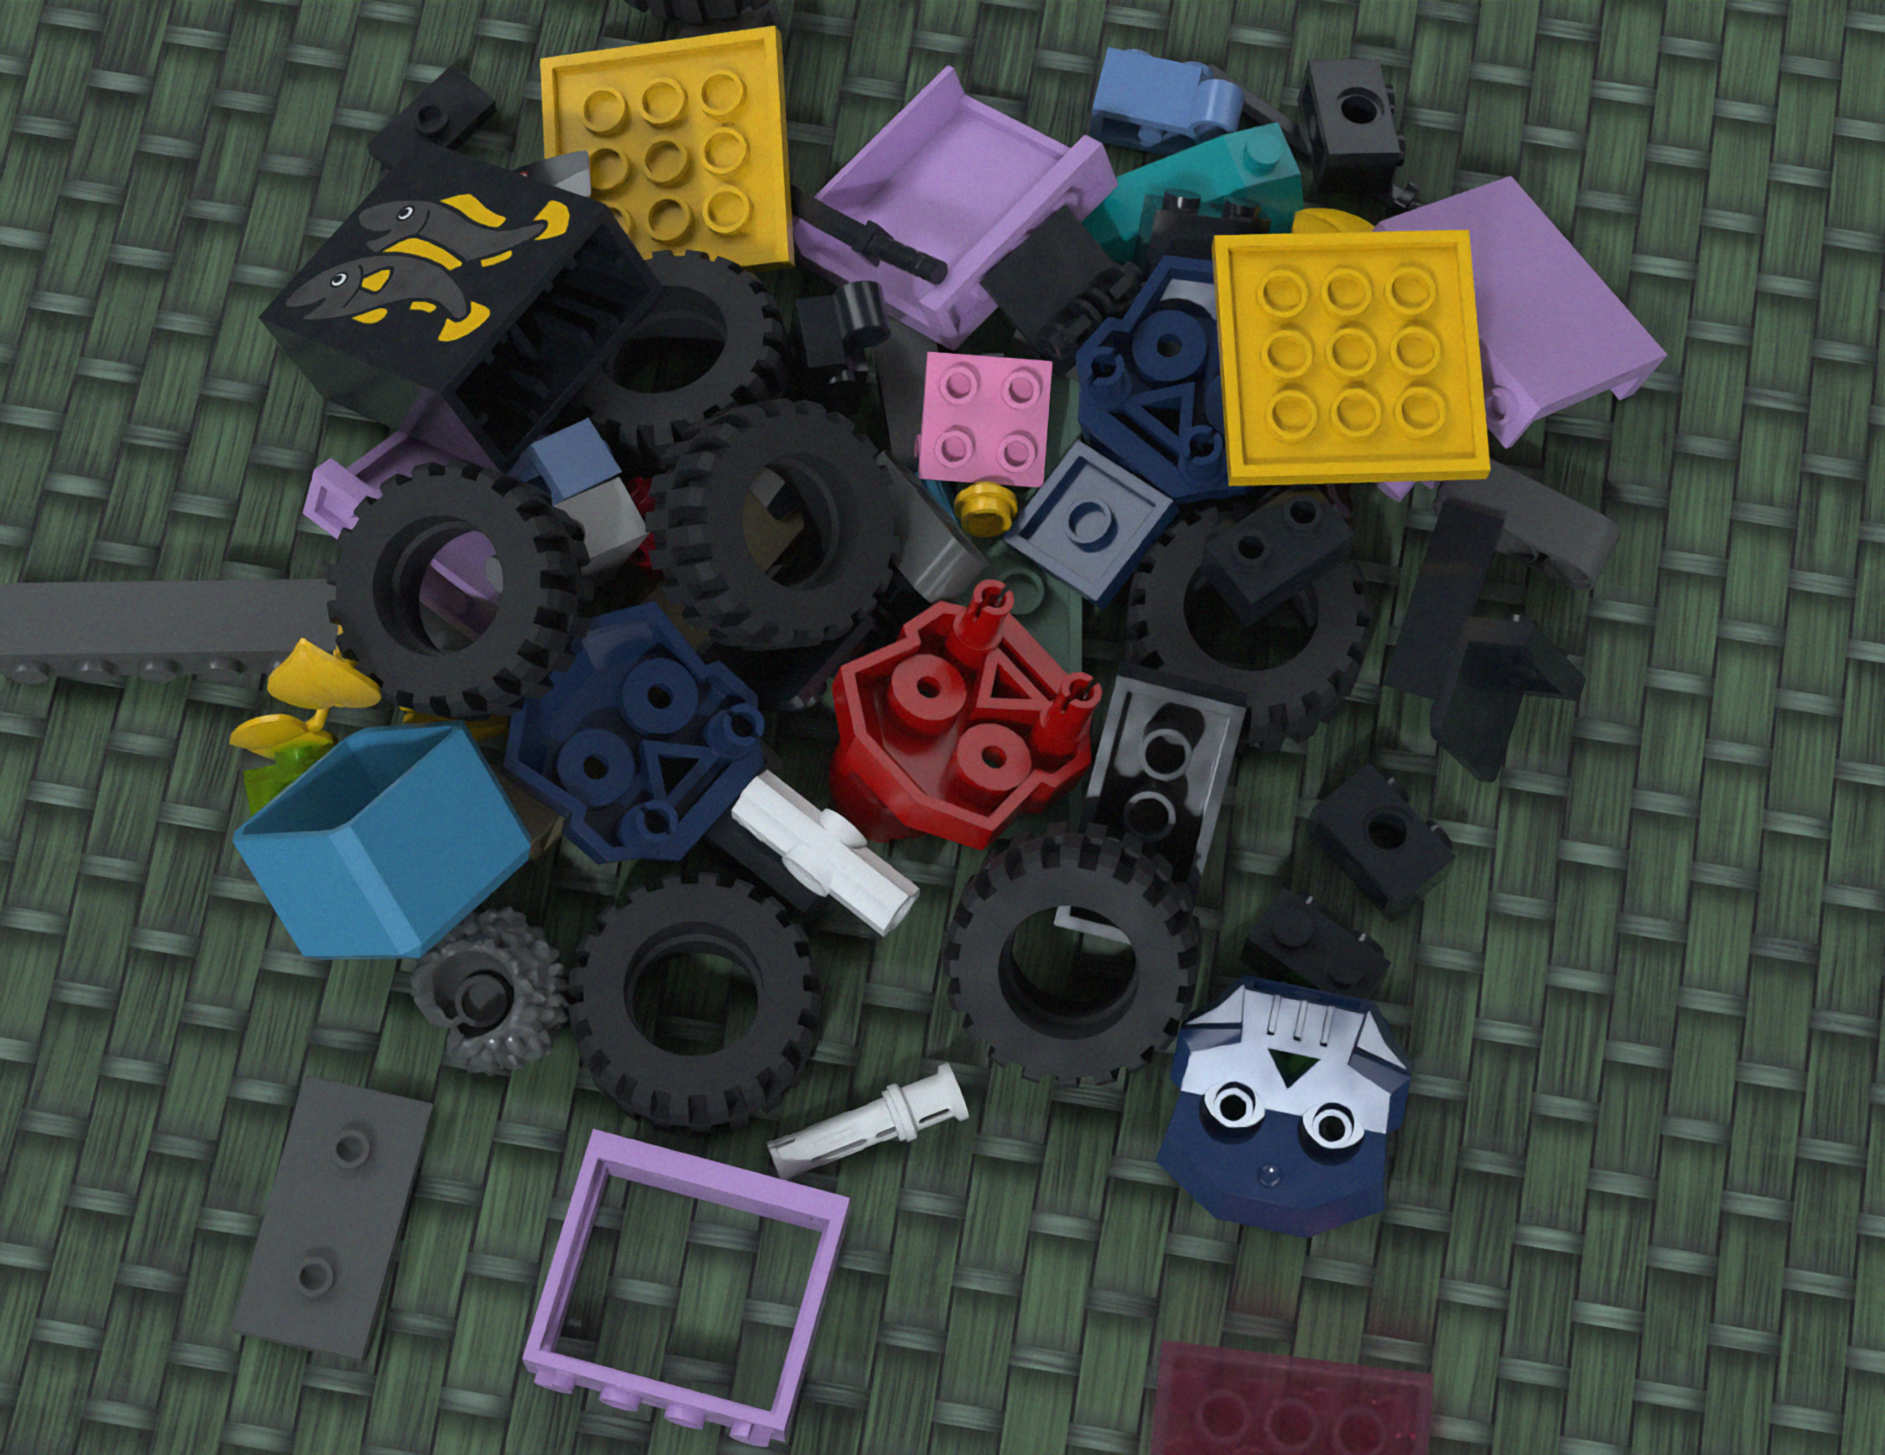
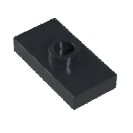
M451 65L367 143L369 154L390 171L418 139L455 151L497 111L495 100Z

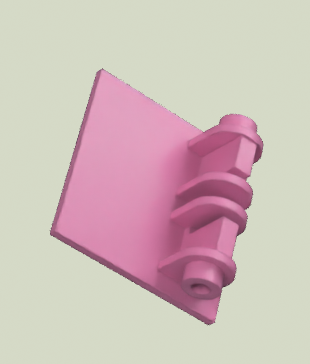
M927 352L921 434L916 435L914 444V458L919 459L918 479L971 483L992 481L1000 485L1041 488L1044 483L1053 361Z

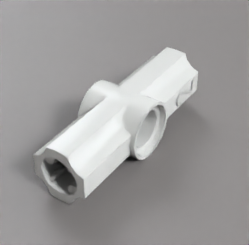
M768 769L760 776H756L748 784L731 810L732 817L741 826L743 825L756 838L783 857L782 861L785 867L804 886L823 897L830 894L883 937L901 923L919 897L920 889L911 880L905 878L890 864L868 849L867 840L848 820L830 809H824L821 812Z

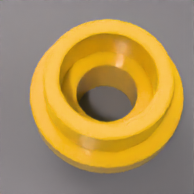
M980 481L970 485L956 496L954 500V513L961 519V527L968 534L977 537H994L1005 533L1011 527L1012 519L1017 514V498L1012 491L996 482Z

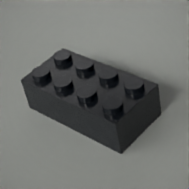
M1120 661L1076 833L1085 834L1087 824L1091 822L1107 825L1106 838L1121 842L1127 832L1144 841L1141 854L1151 860L1154 855L1160 853L1173 866L1171 876L1173 883L1185 882L1193 898L1192 913L1246 712L1247 693ZM1057 907L1053 925L1131 945L1122 930L1105 916L1081 907Z

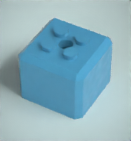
M463 720L368 727L345 737L234 831L232 839L304 957L321 960L420 959L528 861L531 847V836Z

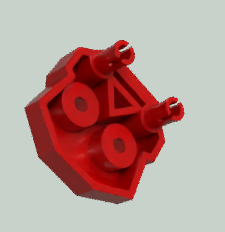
M991 579L981 581L975 587L968 607L939 601L905 623L895 643L840 666L831 686L843 757L849 766L905 826L981 851L994 842L1021 813L1041 814L1076 788L1091 763L1090 726L1093 710L1099 704L1102 697L1099 683L1091 688L1088 695L1085 693L1089 684L1094 679L1091 675L1083 672L1067 674L1011 615L1010 611L1015 601L1012 591L1010 590L1005 593L1001 602H999L998 599L1006 585L1003 582ZM918 690H926L934 698H927L920 694ZM983 759L992 760L999 768L988 766L984 763Z

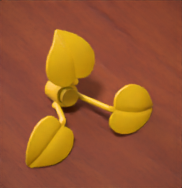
M338 625L337 636L343 633L341 625ZM301 638L289 657L274 669L268 677L267 690L280 701L301 708L317 710L315 715L305 722L285 714H272L253 718L238 726L230 734L229 744L276 761L298 764L316 763L339 743L338 738L334 734L321 730L326 723L330 708L333 705L338 708H365L373 706L381 700V687L374 680L354 669L359 662L344 659L337 644L332 656L305 638ZM399 707L402 711L408 713L403 717V724L460 720L419 713L413 709ZM491 714L487 721H463L475 741L481 742L504 733L507 716Z

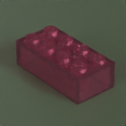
M1162 1340L1156 1361L1146 1455H1427L1434 1375Z

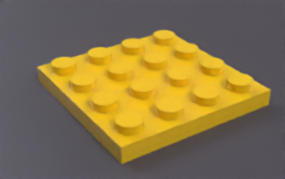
M776 26L540 58L545 159L583 150L589 153L591 195L587 198L606 204L644 260L653 258L652 252L671 250L674 256H684L686 250L708 253L710 261L713 262L717 256L731 260L740 265L742 272L745 270L757 273L795 268L782 37Z
M1469 230L1214 235L1212 259L1228 486L1479 480L1488 477L1491 468Z

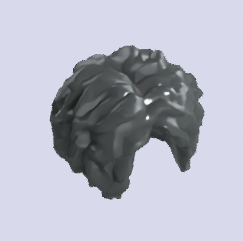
M511 906L502 908L499 911L495 908H482L480 912L474 909L420 959H416L417 965L411 975L412 987L409 993L411 996H414L415 1004L425 1015L427 1021L435 1027L450 1028L447 1037V1051L451 1057L450 1059L454 1063L462 1066L465 1065L469 1072H485L488 1076H492L504 1067L509 1070H516L524 1067L525 1062H534L543 1055L549 1056L554 1051L553 1042L560 1036L559 1029L570 1018L568 1010L571 1006L568 992L569 973L568 969L561 963L559 951L556 948L549 947L545 939L547 934L540 926L529 927L526 923V916L522 912L513 911Z

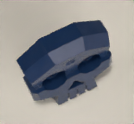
M1164 255L1124 318L1108 317L1075 353L1080 384L1078 422L1086 444L1093 450L1166 495L1177 506L1204 499L1248 500L1262 485L1228 486L1213 261ZM1167 342H1174L1181 347L1180 352L1173 357H1164L1158 352V349ZM1180 417L1179 437L1163 425L1161 421Z
M652 601L588 618L591 622L586 639L575 636L569 649L577 655V658L568 672L564 673L554 670L549 676L554 683V688L540 700L522 697L525 703L523 710L507 716L498 772L523 792L565 818L562 824V834L597 865L635 859L671 862L672 864L680 861L765 766L760 743L765 723L762 714L758 710V695L720 660L706 665L658 604ZM656 687L664 690L669 698L668 706L662 709L652 706L648 700L649 689ZM596 758L603 763L605 774L602 779H591L585 774L583 769L585 759ZM660 765L689 768L666 794Z
M1243 975L1217 998L1190 1012L1187 1020H1183L1170 1075L1171 1080L1180 1089V1094L1155 1161L1214 1218L1309 1238L1385 1210L1387 1201L1389 1132L1402 1126L1414 1062L1392 1036L1388 1021L1382 1016L1374 1001ZM1282 1051L1311 1058L1292 1074ZM1228 1095H1237L1245 1101L1247 1109L1241 1114H1231L1225 1110L1223 1099ZM1327 1116H1336L1343 1121L1345 1130L1339 1135H1329L1322 1129L1321 1120Z

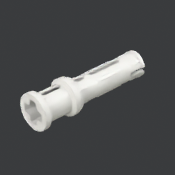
M948 1063L938 1066L937 1074L904 1087H899L896 1083L886 1086L887 1090L881 1092L883 1098L808 1126L801 1131L766 1142L779 1178L787 1181L789 1178L800 1175L807 1170L828 1164L898 1136L900 1141L906 1139L909 1142L917 1138L918 1130L952 1117H956L959 1121L969 1118L964 1098Z

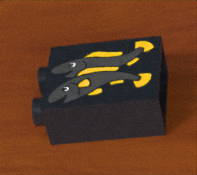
M418 139L258 318L323 399L476 465L507 474L520 459L519 455L530 444L534 443L662 295L665 289L606 204Z

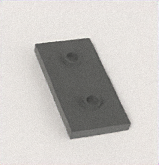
M305 1075L232 1325V1330L235 1334L364 1364L435 1113V1107L432 1103Z

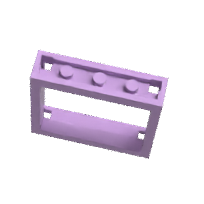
M593 1129L522 1360L527 1371L536 1374L534 1383L539 1386L567 1394L573 1393L575 1385L600 1391L599 1401L622 1410L636 1412L640 1403L665 1409L664 1419L684 1427L703 1429L705 1421L731 1427L729 1436L746 1444L768 1447L770 1438L786 1442L851 1214L850 1198ZM608 1175L822 1232L771 1412L554 1353Z

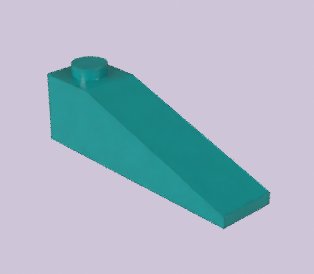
M1275 122L1221 135L1117 176L1118 186L1081 224L1112 261L1120 265H1124L1128 261L1132 262L1145 194L1164 196L1165 189L1176 188L1201 195V202L1224 205L1226 197H1241L1256 201L1261 204V210H1264L1272 219L1269 234H1291L1295 211L1299 212L1304 209L1301 173L1279 123Z

